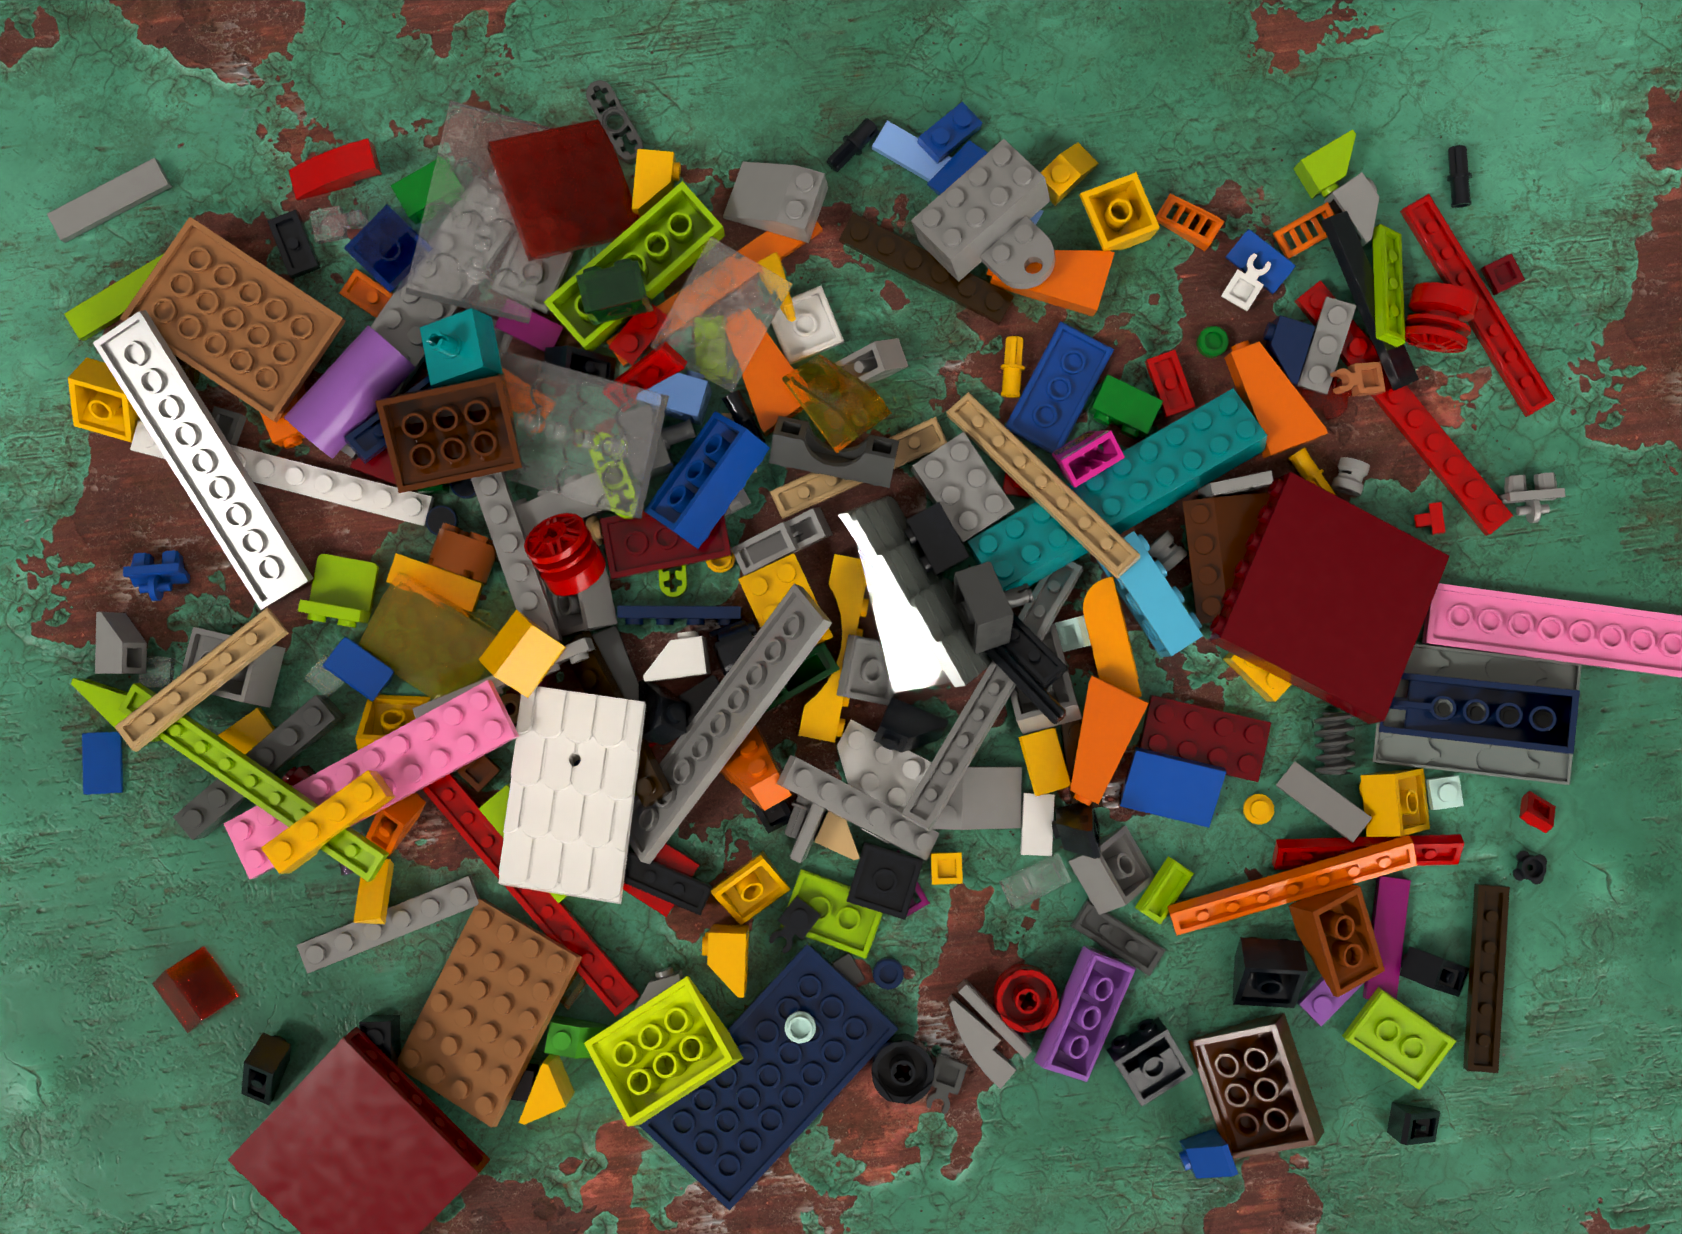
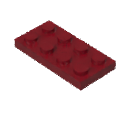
M641 510L632 519H624L618 515L600 519L610 577L613 580L732 556L725 514L721 516L710 532L709 537L702 543L699 549L644 512V510Z
M1150 695L1138 748L1223 767L1226 769V775L1259 782L1272 722Z

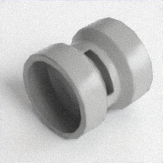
M1341 457L1338 464L1340 471L1338 476L1333 479L1331 488L1344 494L1361 496L1364 488L1362 481L1368 475L1370 465L1357 459Z
M1168 530L1149 545L1151 549L1148 551L1152 558L1156 557L1161 562L1167 572L1188 554L1182 546H1177L1174 543V537Z

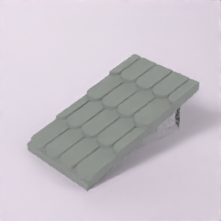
M885 496L838 514L857 543L893 693L952 683L954 687L966 686L988 668L992 659L984 651L975 654L953 605V584L949 579L944 578L942 573L934 576L932 571L928 573L925 571L918 558L922 555L921 550L917 544L912 546L903 529L907 528L905 523L907 519L896 500Z

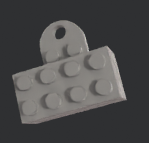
M1005 139L999 142L911 220L919 243L958 282L979 263L983 262L1007 286L1016 289H1029L1043 283L1050 276L1055 266V252L1051 240L1030 220L1050 202L1045 177ZM1033 262L1043 265L1038 273L1030 274L1026 271L1027 266Z

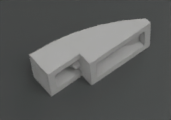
M817 507L786 522H782L731 549L745 576L788 555L805 549L833 535L821 508Z
M951 994L948 998V1003L963 1043L985 1075L1001 1089L1015 1073L1016 1068L1008 1058L995 1048L1001 1041L999 1035Z

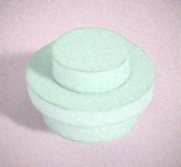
M794 1012L785 1022V1033L795 1043L808 1042L815 1034V1020L807 1012Z

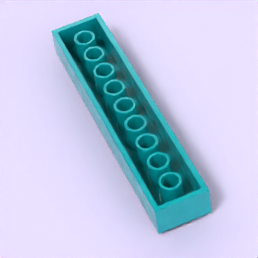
M1234 388L1126 449L1123 451L1124 459L1076 488L1069 483L1066 485L1118 534H1121L1265 451L1268 435ZM1037 502L967 541L970 554L977 565L991 562L1003 591L1025 583L1031 586L1088 553Z

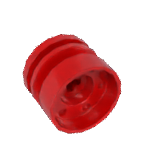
M1423 282L1416 284L1413 287L1409 302L1410 310L1416 314H1410L1405 318V342L1433 352L1459 353L1465 351L1468 346V339L1466 337L1471 334V328L1464 322L1475 318L1479 302L1478 295L1466 288L1447 283Z
M563 513L543 520L532 529L524 543L527 556L532 560L533 566L539 571V575L547 589L554 595L569 596L582 592L597 582L604 573L606 566L604 555L597 543L592 539L584 520L577 514Z

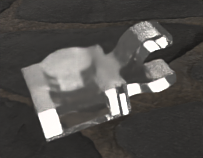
M334 206L310 212L314 239L318 244L348 238L347 229L369 227L367 214H363L362 210H355L344 214L343 208Z

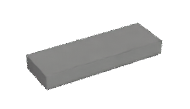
M1294 761L1276 784L1277 788L1352 843L1372 819L1371 816L1296 761Z
M964 979L957 986L958 992L1024 1059L1032 1052L1030 1043L1018 1031L1010 1028L1002 1020L998 1011L967 979Z

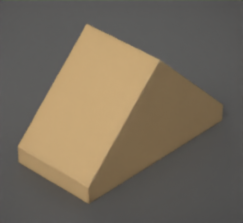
M827 811L814 842L852 860L859 859L860 855L847 820Z

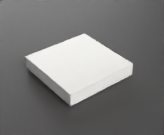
M822 286L791 297L796 313V320L793 322L787 320L777 303L765 308L783 354L790 365L844 343Z

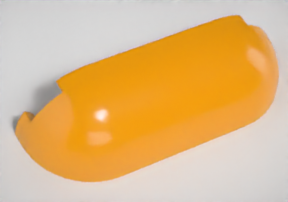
M1114 577L1104 578L1096 582L1088 590L1083 602L1084 618L1099 679L1136 697H1142L1137 668Z

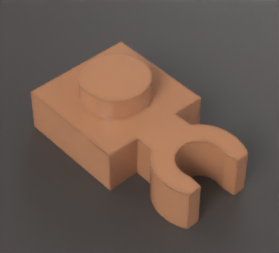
M1381 362L1356 363L1348 366V369L1341 368L1330 373L1331 377H1339L1342 380V386L1333 389L1335 394H1342L1352 390V396L1355 397L1378 395L1386 392Z

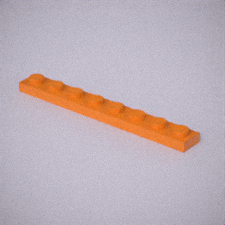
M1407 835L1169 905L1167 907L1176 936L1417 866L1414 844L1410 836Z

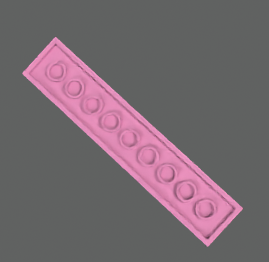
M1439 583L1425 617L1423 644L1682 678V615Z
M486 680L292 787L320 805L367 770L378 771L396 797L372 814L374 815L519 737L492 680ZM255 806L224 823L249 879L257 878L275 868L261 847L289 828L259 806ZM368 817L359 820L358 822L352 824L350 827H352V826H354L355 824H357V823H359V822H361V821L367 819Z

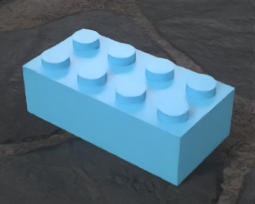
M1135 531L1122 538L1140 554V559L1117 579L1098 560L1097 562L1107 577H1114L1118 594L1160 657H1170L1201 638L1203 635L1199 629L1202 628V625L1193 612L1188 613L1182 603L1185 602V599L1176 586L1171 588L1165 578L1168 574L1159 560L1154 562L1148 553L1151 548L1142 534L1137 536Z

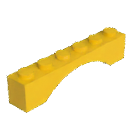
M834 554L829 587L836 599L841 615L842 641L837 665L840 669L831 674L827 683L818 694L804 705L798 736L835 743L836 736L842 737L846 719H841L840 714L842 706L848 707L850 698L838 696L837 690L848 635L862 637L863 629L858 628L860 616L866 617L869 599L864 598L866 586L872 587L875 569L869 568L870 562L868 560Z

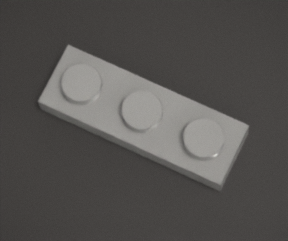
M1330 297L1325 298L1299 381L1296 385L1297 387L1325 395L1328 394L1333 379L1330 373L1336 370L1357 305Z

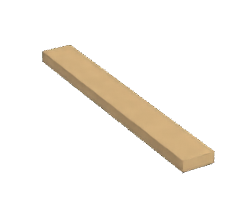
M969 392L946 411L947 417L1117 579L1140 559V554Z

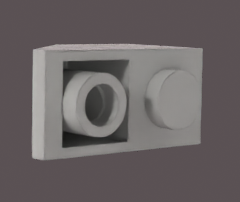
M96 612L95 674H146L147 643L126 613Z

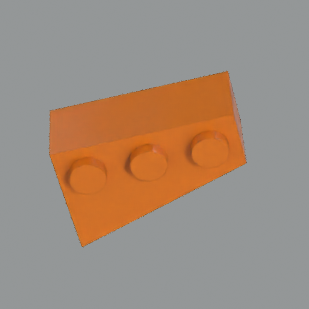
M755 725L720 773L765 811L792 796L789 790L776 784L781 771L764 736L757 725Z

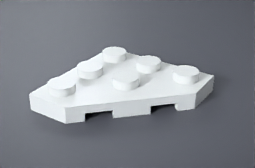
M851 719L837 744V750L848 785L902 813L932 762L910 750L901 753L884 748L880 743L873 741L876 732ZM862 829L863 831H865V832H867V833H869V834L875 836L876 838H878V839H880V840H882V841H884V842H886V843L889 844V842L885 841L884 839H882V838H880V837H878V836H876V835H874V834H872V833H870V832H868V831Z

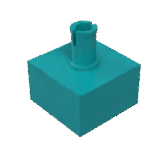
M470 308L420 327L431 386L437 387L503 373L491 316Z

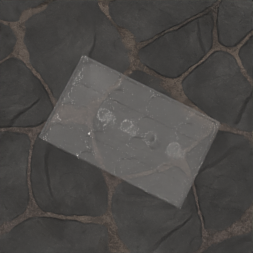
M450 101L406 294L417 297L421 296L425 299L449 305L453 304L454 306L466 309L473 308L486 314L529 324L571 133Z
M498 349L502 371L505 375L523 466L522 468L504 471L505 478L629 517L641 518L644 508L643 503L646 500L651 478L650 472L653 469L658 447L657 442L660 438L665 417L664 411L667 408L669 396Z

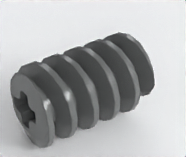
M1320 712L1323 716L1314 719V723L1322 725L1323 729L1315 731L1314 735L1324 738V741L1316 743L1315 748L1323 750L1324 753L1315 756V760L1323 762L1324 766L1316 768L1315 772L1328 775L1353 774L1347 772V769L1355 767L1356 763L1346 759V757L1354 755L1355 750L1346 747V745L1354 742L1355 738L1346 735V732L1354 730L1355 725L1347 723L1345 720L1354 716L1347 712Z

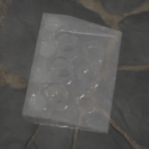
M709 236L650 347L655 349L666 341L687 361L685 367L703 374L708 380L732 393L789 292L792 283Z

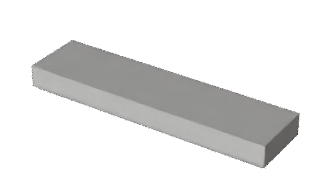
M153 158L47 213V216L59 239L66 243L168 190L172 186L159 161Z

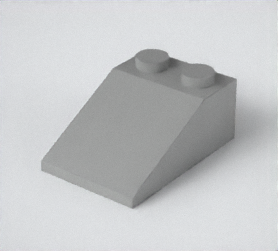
M743 161L723 218L809 243L828 190L825 173L797 165Z
M1054 623L1049 628L1042 642L1067 666ZM1069 670L1046 689L1066 710V716L1057 724H1053L1019 687L1015 686L1010 697L1016 721L1023 735L1082 719Z
M193 627L181 674L231 635ZM273 645L211 695L270 708L286 648Z
M968 766L932 829L1021 828L1022 767Z

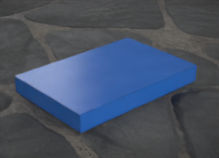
M1135 747L1119 800V806L1209 828L1226 775V769Z

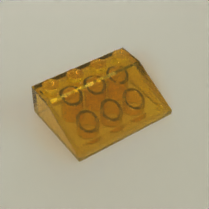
M405 572L397 573L381 598L358 645L393 669L396 676L432 699H437L485 678L488 670L479 661V658L499 632Z

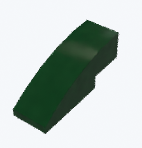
M825 642L812 649L765 713L840 669Z

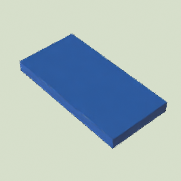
M1060 321L1005 427L1013 435L1052 455L1054 451L1064 446L1114 349Z

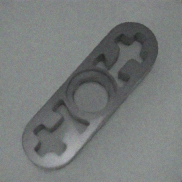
M602 80L592 82L586 90V98L619 158L628 164L636 163L637 149H644L641 138L612 87ZM599 90L603 94L606 93L605 98L609 105V108L604 110L600 100L595 99V93ZM612 115L621 116L624 119L622 127L617 130L610 129L607 126L609 117ZM625 134L631 145L637 144L634 147V154L630 155L628 151L623 152L626 148L621 137Z

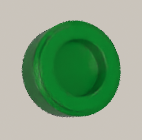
M1217 326L1205 328L1198 335L1196 341L1198 351L1207 358L1220 356L1226 351L1229 344L1227 333Z

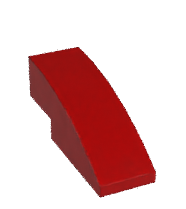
M369 138L334 148L288 170L297 201L356 186L355 181L382 174L375 145Z

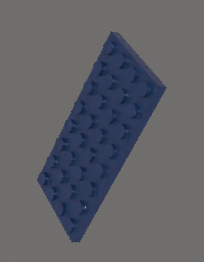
M807 942L727 1028L744 1059L639 1126L730 1211L867 1064L879 1048L894 1035L899 1027L819 951ZM797 1011L809 1013L816 1023V1031L813 1038L805 1043H795L785 1033L787 1018Z

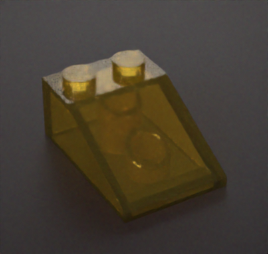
M821 354L782 378L836 454L892 414L874 388Z

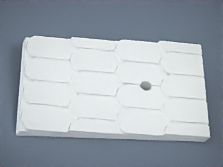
M540 686L536 687L529 698L521 694L516 725L519 737L515 741L511 783L503 831L504 839L499 866L498 883L500 885L621 904L646 711L645 702ZM577 760H581L578 765L574 766Z

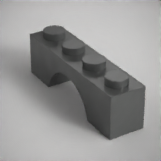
M778 416L772 437L769 463L890 488L899 440L869 434L857 446L836 448L819 440L813 433L809 422Z

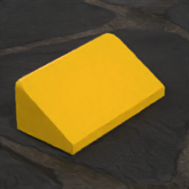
M1054 727L1018 737L1035 796L1071 786Z
M391 859L385 860L374 880L367 882L360 877L354 923H386L394 863Z

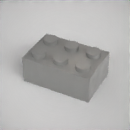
M964 432L912 465V473L932 503L940 502L962 544L1015 509Z

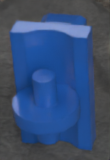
M176 550L163 552L162 564H154V557L151 554L134 553L131 566L123 567V576L129 577L133 586L139 587L140 593H149L152 601L162 600L164 592L172 591V584L190 583V574L184 569L183 556Z

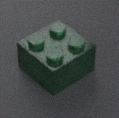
M621 259L614 262L612 267L602 269L601 266H593L584 269L583 274L576 275L584 311L593 325L654 311L645 274L638 260Z

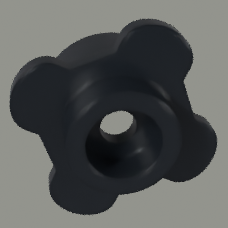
M1527 851L1518 852L1516 855L1518 862L1516 869L1513 870V877L1519 881L1526 879L1530 880L1533 884H1540L1546 873V857L1541 854L1536 856L1529 855ZM1528 865H1532L1531 870L1527 869Z

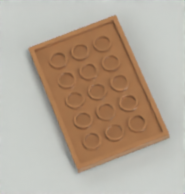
M191 217L187 219L120 317L121 320L125 321L137 312L146 310L175 356L275 422L279 421L346 322L344 318Z
M478 899V905L474 907L398 1057V1068L488 1126L497 1127L582 956L486 899Z

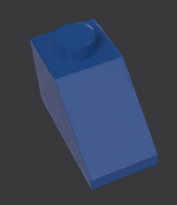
M1215 1129L1180 1141L1183 1151L1179 1152L1185 1171L1190 1169L1196 1179L1238 1175L1228 1144Z

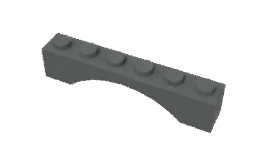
M315 695L251 749L246 756L274 774L298 754L323 738L346 717L327 695ZM217 778L176 813L173 818L192 840L205 838L226 821L246 797Z

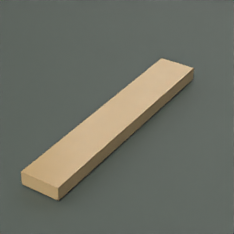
M936 417L889 437V439L899 440L894 470L932 453L947 443ZM809 473L770 491L782 520L855 488L863 484V482Z
M267 607L114 727L131 750L138 752L289 634V632L272 610Z

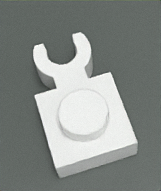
M1255 253L1247 260V272L1243 273L1237 269L1221 295L1222 298L1246 312L1264 286V284L1257 281V278L1266 274L1271 266V263L1268 261L1263 269H1255L1253 266V261L1257 257Z

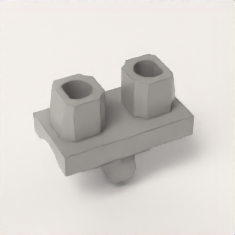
M1554 472L1534 475L1535 490L1527 491L1526 475L1505 477V494L1498 495L1503 504L1525 503V506H1518L1516 508V514L1518 516L1525 515L1529 523H1538L1541 514L1550 512L1549 505H1541L1540 501H1550L1565 497V488H1557Z

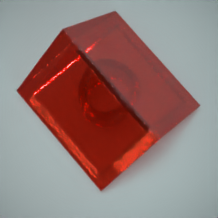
M204 946L166 969L152 983L187 1033L193 1031L240 996Z

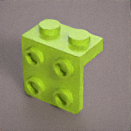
M320 554L316 562L309 601L300 599L298 612L308 613V620L326 622L327 617L337 618V625L356 628L357 622L369 624L379 571L378 565L368 561Z

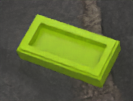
M1168 856L1135 908L1161 925L1169 913L1167 906L1176 902L1194 873Z

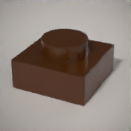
M485 754L459 768L457 772L479 793L502 769Z

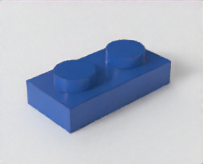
M961 102L918 137L917 143L938 164L979 131L983 123Z

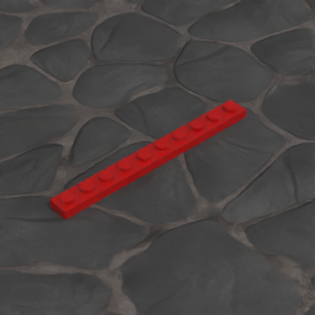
M1320 280L1294 302L1316 327L1325 298H1336ZM1352 319L1340 354L1341 360L1347 367L1356 363L1381 362L1372 342ZM1381 363L1386 392L1371 396L1485 536L1492 534L1513 517L1512 513L1406 385L1393 391Z
M452 773L422 788L431 801L499 879V866L504 838L479 810L480 805ZM505 886L546 936L582 956L576 971L615 1017L641 995L562 902L558 903L548 892Z

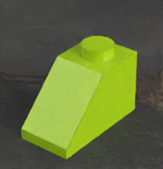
M1353 129L1303 158L1293 168L1311 199L1320 194L1325 198L1339 188L1338 183L1347 174L1356 137Z

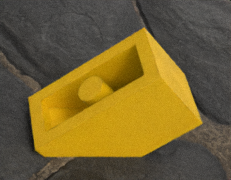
M1079 142L1060 153L1040 172L1045 177L1050 202L1054 206L1068 195L1099 164Z
M637 149L632 211L635 217L643 216L674 189V181H680L681 163L676 162L674 152Z

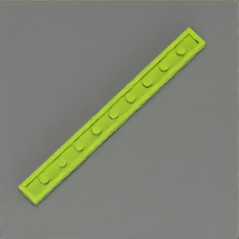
M133 683L118 710L128 716L156 693L141 683ZM187 714L157 736L288 827L319 806ZM350 826L320 848L367 882L375 879L389 855L388 852Z

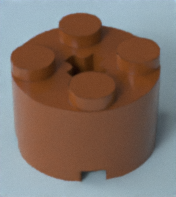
M443 523L427 563L487 584L497 553L493 541L474 532L468 533L458 527Z

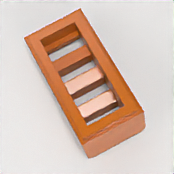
M1171 193L1156 215L1159 224L1203 251H1206L1225 222L1214 214ZM1173 205L1178 207L1172 219L1166 217ZM1186 212L1189 215L1183 225L1177 223L1182 213ZM1194 218L1199 220L1194 230L1188 228ZM1204 224L1209 227L1205 236L1199 234Z
M1328 202L1272 233L1287 259L1328 238L1316 218L1320 214L1324 219L1335 215ZM1311 220L1318 233V236L1314 238L1306 225V222ZM1300 226L1307 239V242L1303 244L1295 231V228ZM1287 232L1290 233L1297 246L1293 250H1291L1284 237V234Z

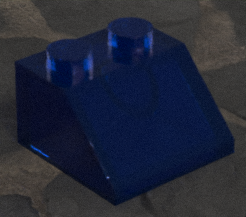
M386 204L344 247L390 293L433 250L390 204Z

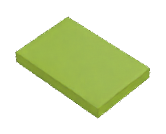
M801 868L788 906L798 895L821 913V916L805 937L867 959L883 913L846 902L851 886Z
M1380 987L1375 990L1342 1035L1345 1040L1418 1090L1423 1087L1456 1043L1453 1037Z

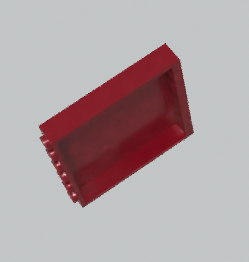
M1289 472L1279 478H1275L1268 489V494H1270L1269 500L1257 515L1256 520L1259 523L1255 532H1252L1246 541L1245 548L1247 552L1244 559H1241L1234 569L1233 575L1236 578L1232 587L1230 586L1223 595L1222 603L1224 606L1222 611L1212 621L1210 626L1212 634L1209 642L1368 724L1384 722L1450 556L1304 478Z
M355 1027L337 1043L228 1159L236 1170L301 1234H419L491 1160L358 1027Z

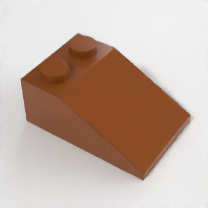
M1352 884L1304 898L1289 905L1296 932L1333 996L1340 997L1385 971L1360 886Z

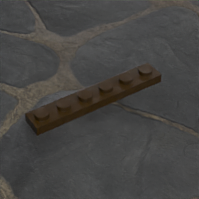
M855 213L851 215L839 238L840 243L1000 325L1014 298L1008 292L971 273H968L958 282L927 250Z
M590 631L580 632L565 644H570L584 637L592 639L596 650L588 652V659L576 664H571L569 660L585 693L625 699ZM642 739L635 791L643 807H648L672 792V789L646 740Z
M1476 883L1474 886L1463 1068L1467 1071L1498 1073L1510 892V887Z

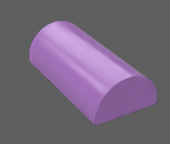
M367 326L284 418L309 441L333 459L347 444L345 436L366 422L377 411L375 401L380 398L389 397L416 367L374 329Z
M1083 945L1059 1000L1057 1014L1049 1024L1036 1053L1035 1063L1044 1069L1087 1082L1136 968L1107 953Z

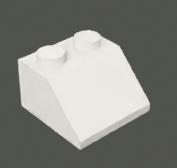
M696 631L677 633L678 639L669 641L643 675L644 682L711 674L706 637L699 636Z

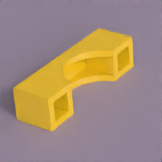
M367 770L266 843L261 849L279 874L292 873L317 855L320 848L334 836L359 820L372 815L396 796L378 771Z

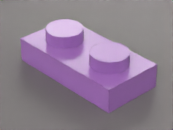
M1321 977L1297 1001V1004L1318 1025L1322 1026L1363 984L1340 997H1335L1323 977Z

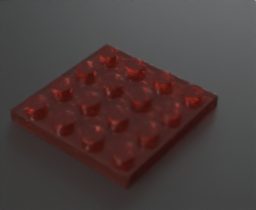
M598 119L490 141L487 145L528 261L613 242L640 218L638 214H634L632 211L630 190L614 147Z

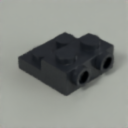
M1159 1017L1154 1020L1149 1018L1141 1021L1137 1031L1129 1036H1117L1112 1041L1111 1047L1106 1049L1141 1107L1194 1074Z

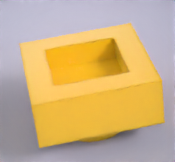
M962 852L930 853L932 885L963 884Z

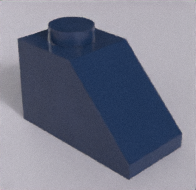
M1280 315L1272 323L1269 322L1267 324L1263 340L1267 341L1265 345L1267 352L1295 386L1298 384L1315 326Z

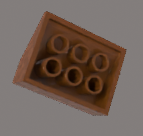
M504 373L384 397L375 401L398 493L523 467L511 400Z
M1258 493L1183 501L1196 617L1201 624L1212 623L1214 618L1221 613L1224 606L1222 603L1223 595L1233 585L1236 578L1233 575L1234 569L1238 562L1244 559L1247 552L1245 548L1246 541L1250 534L1255 532L1259 523L1256 520L1260 509L1267 504L1270 494Z
M1285 1013L1255 1018L1188 1041L1219 1135L1228 1144L1233 1159L1317 1145L1324 1133V1128Z

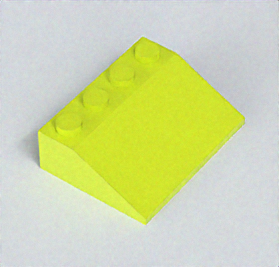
M686 976L584 1042L628 1127L644 1123L744 1059L729 1031L689 976Z

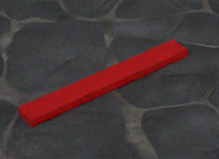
M1430 194L1403 208L1400 213L1443 283L1466 288L1478 295L1479 302L1475 318L1468 321V324L1524 416L1527 417L1555 401Z

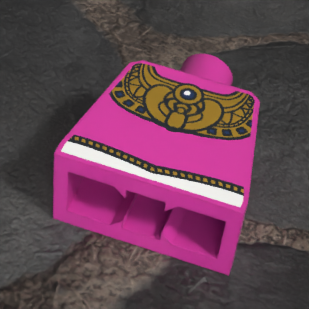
M1111 430L1086 432L1052 453L1063 477L1075 488L1125 458ZM1101 444V445L1103 446V450H1104V451H1102V450L1098 447V445Z

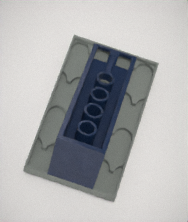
M1415 644L1385 721L1376 724L1373 762L1570 785L1582 664Z

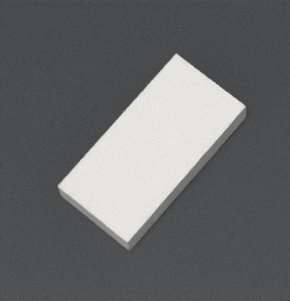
M1023 793L1021 855L1052 856L1054 794L1035 796L1034 793Z

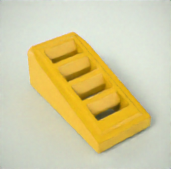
M775 252L757 262V268L761 280L788 321L793 322L796 320L795 309L780 256Z

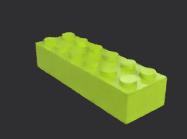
M682 181L548 297L544 303L583 349L593 352L630 320L646 299L649 302L653 300L724 238V228Z

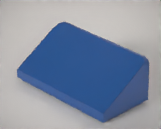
M968 140L927 185L939 196L988 152Z
M1247 229L1225 258L1244 273L1247 272V260L1254 253L1257 254L1256 259L1253 261L1255 269H1263L1269 261L1271 263L1270 269L1266 274L1259 276L1257 281L1264 284L1263 287L1271 294H1274L1296 265L1253 231Z
M344 637L323 664L325 669L372 702L390 684L394 676L393 669L348 637Z
M119 732L83 733V794L123 793L122 736Z

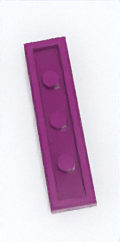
M1388 876L1376 878L1371 925L1385 971L1364 982L1363 998L1370 999L1378 987L1397 999L1411 881L1409 879Z

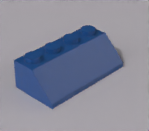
M715 411L644 512L699 549L702 543L709 537L710 532L721 516L727 512L729 505L736 495L744 488L746 481L756 467L761 464L770 447L747 428Z

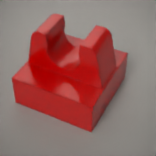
M1442 502L1429 503L1430 513L1414 515L1415 528L1431 526L1432 535L1446 533Z

